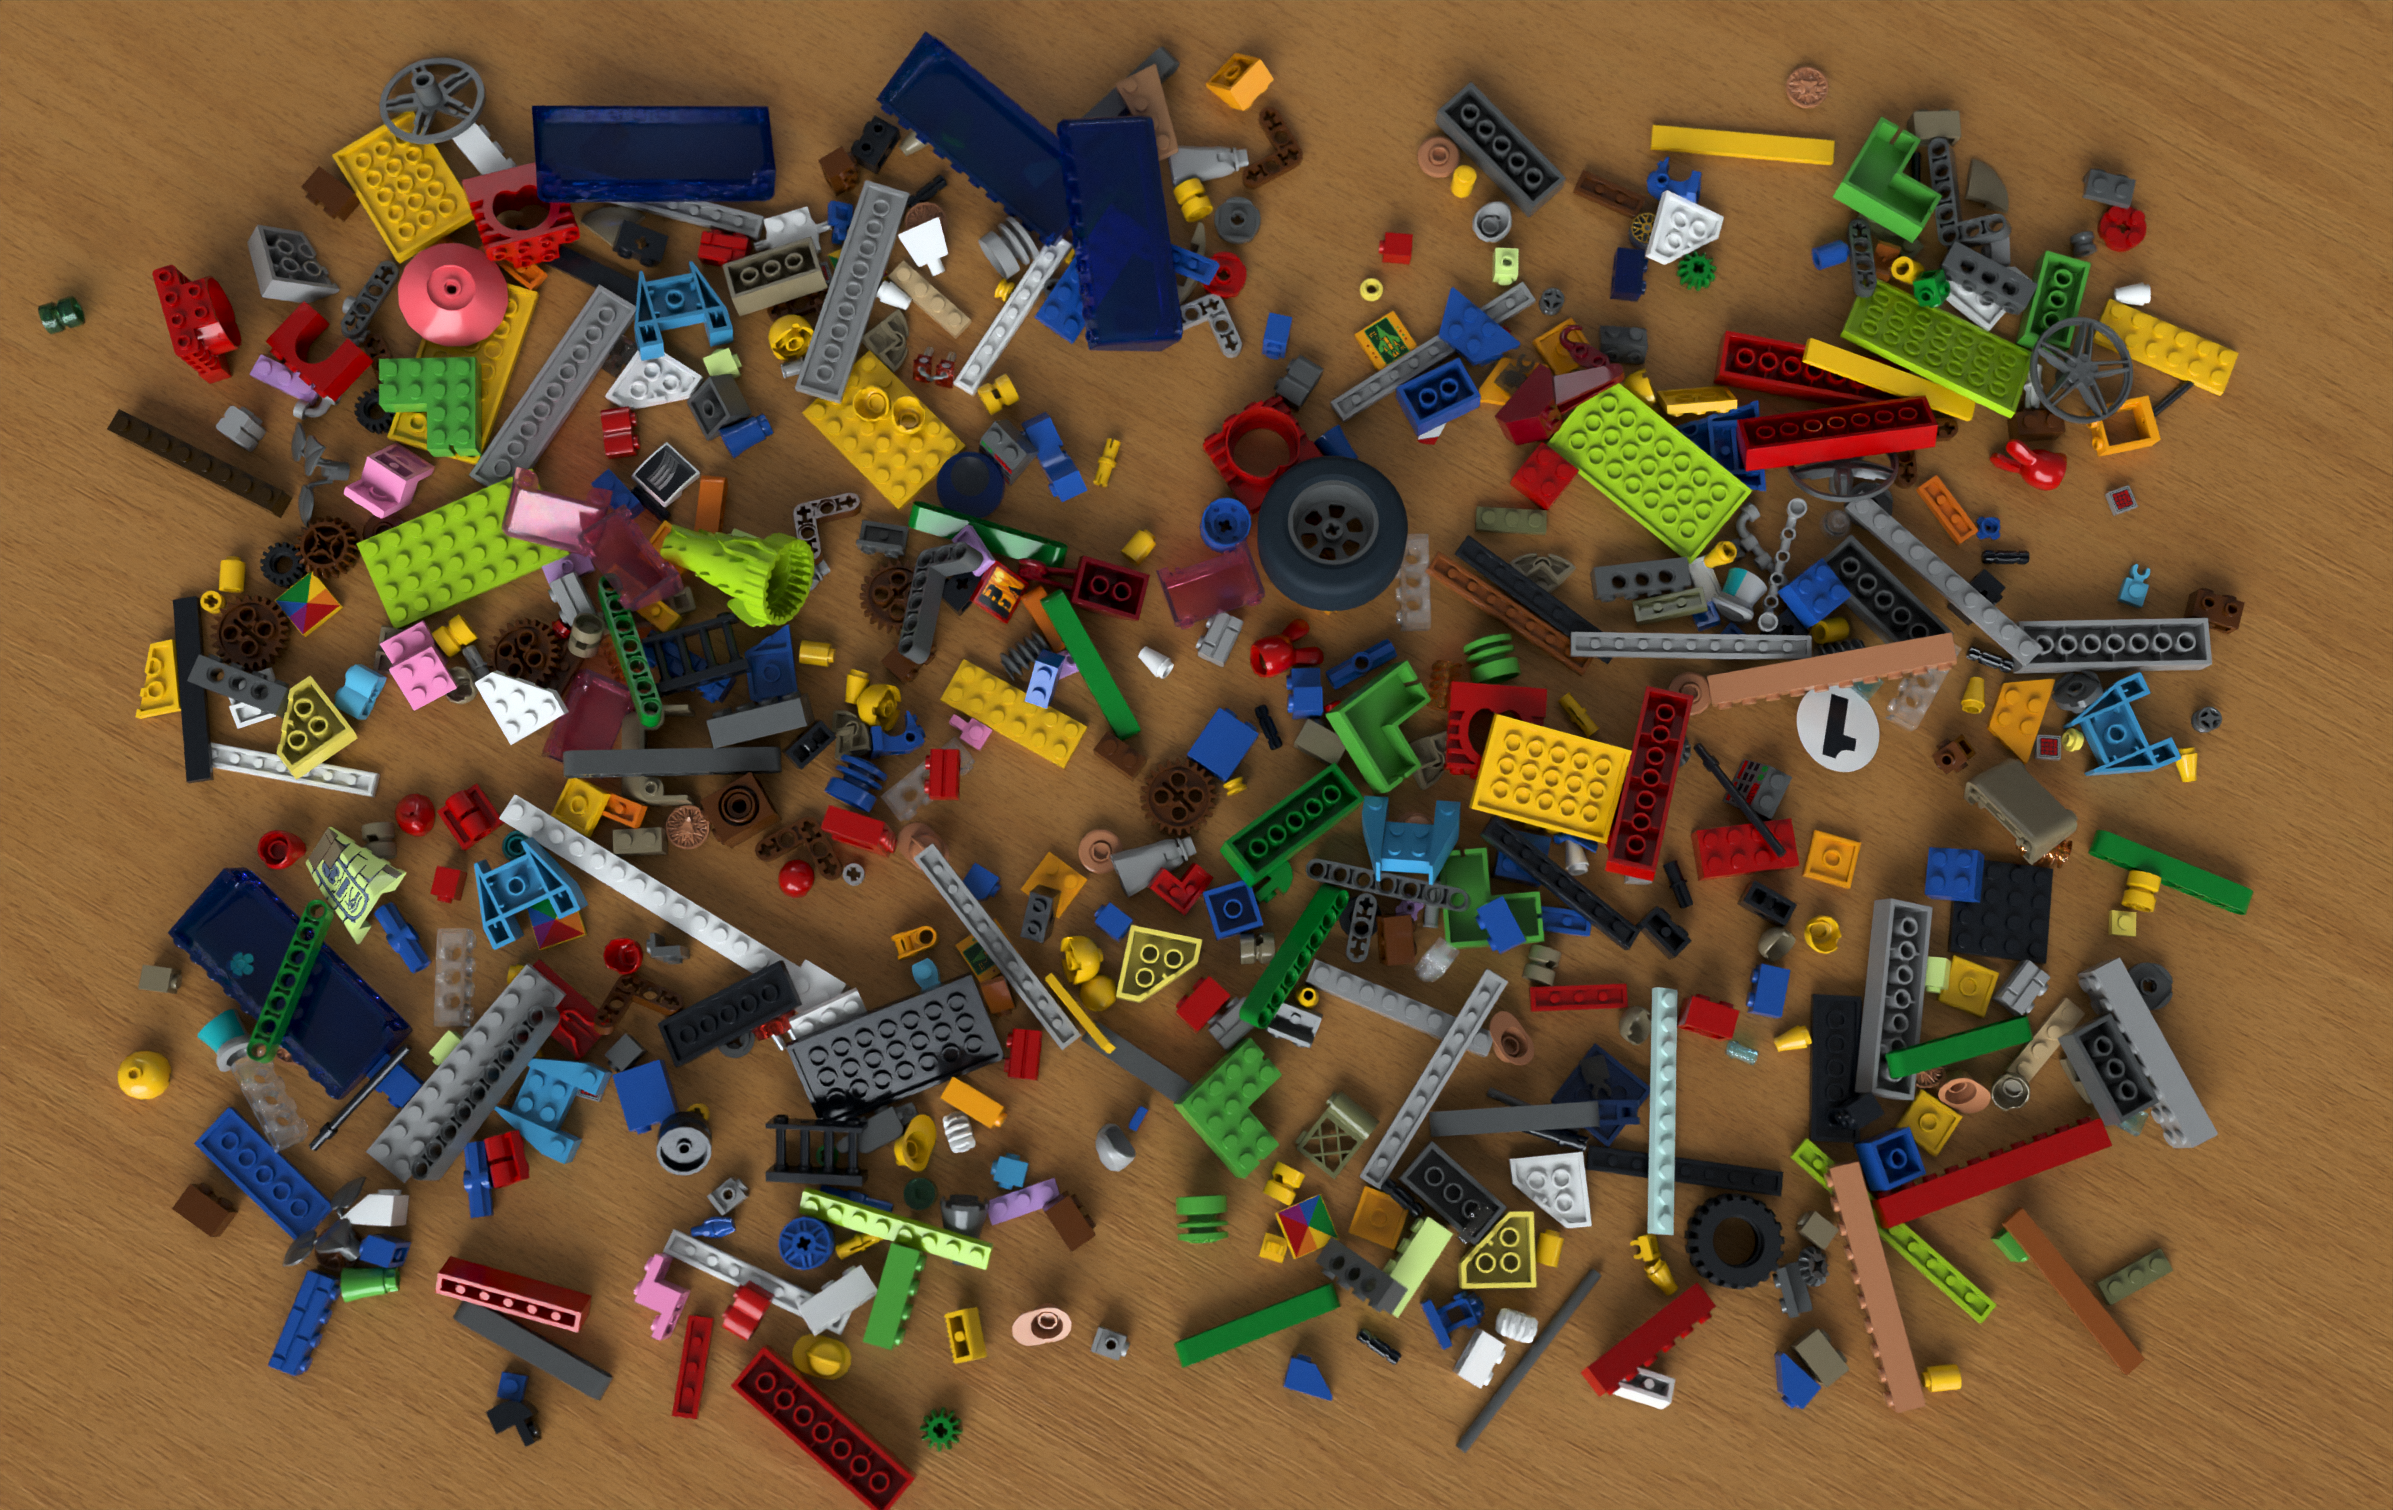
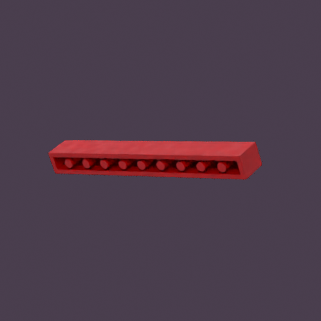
M2086 1116L2076 1120L2077 1125L2069 1127V1124H2064L2054 1128L2056 1133L2047 1135V1132L2032 1136L2034 1141L2025 1143V1140L2010 1144L2011 1149L2007 1151L1999 1148L1988 1152V1158L1981 1160V1157L1978 1156L1966 1160L1967 1165L1961 1168L1956 1164L1945 1168V1173L1937 1176L1936 1172L1923 1176V1181L1915 1184L1914 1181H1909L1899 1185L1901 1190L1892 1192L1889 1189L1877 1193L1878 1198L1871 1200L1881 1228H1892L2111 1147L2112 1143L2102 1119H2091L2090 1116Z

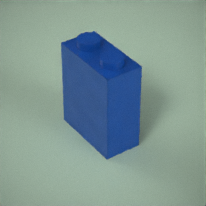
M1219 707L1187 753V758L1194 763H1198L1200 767L1205 768L1207 772L1222 782L1227 783L1258 739L1259 733L1256 732L1257 728L1247 721L1242 723L1236 719L1237 715L1230 709L1225 708L1223 710Z
M659 1059L612 1075L629 1132L637 1131V1134L640 1135L652 1131L651 1126L659 1123L662 1124L667 1117L680 1112L664 1060Z

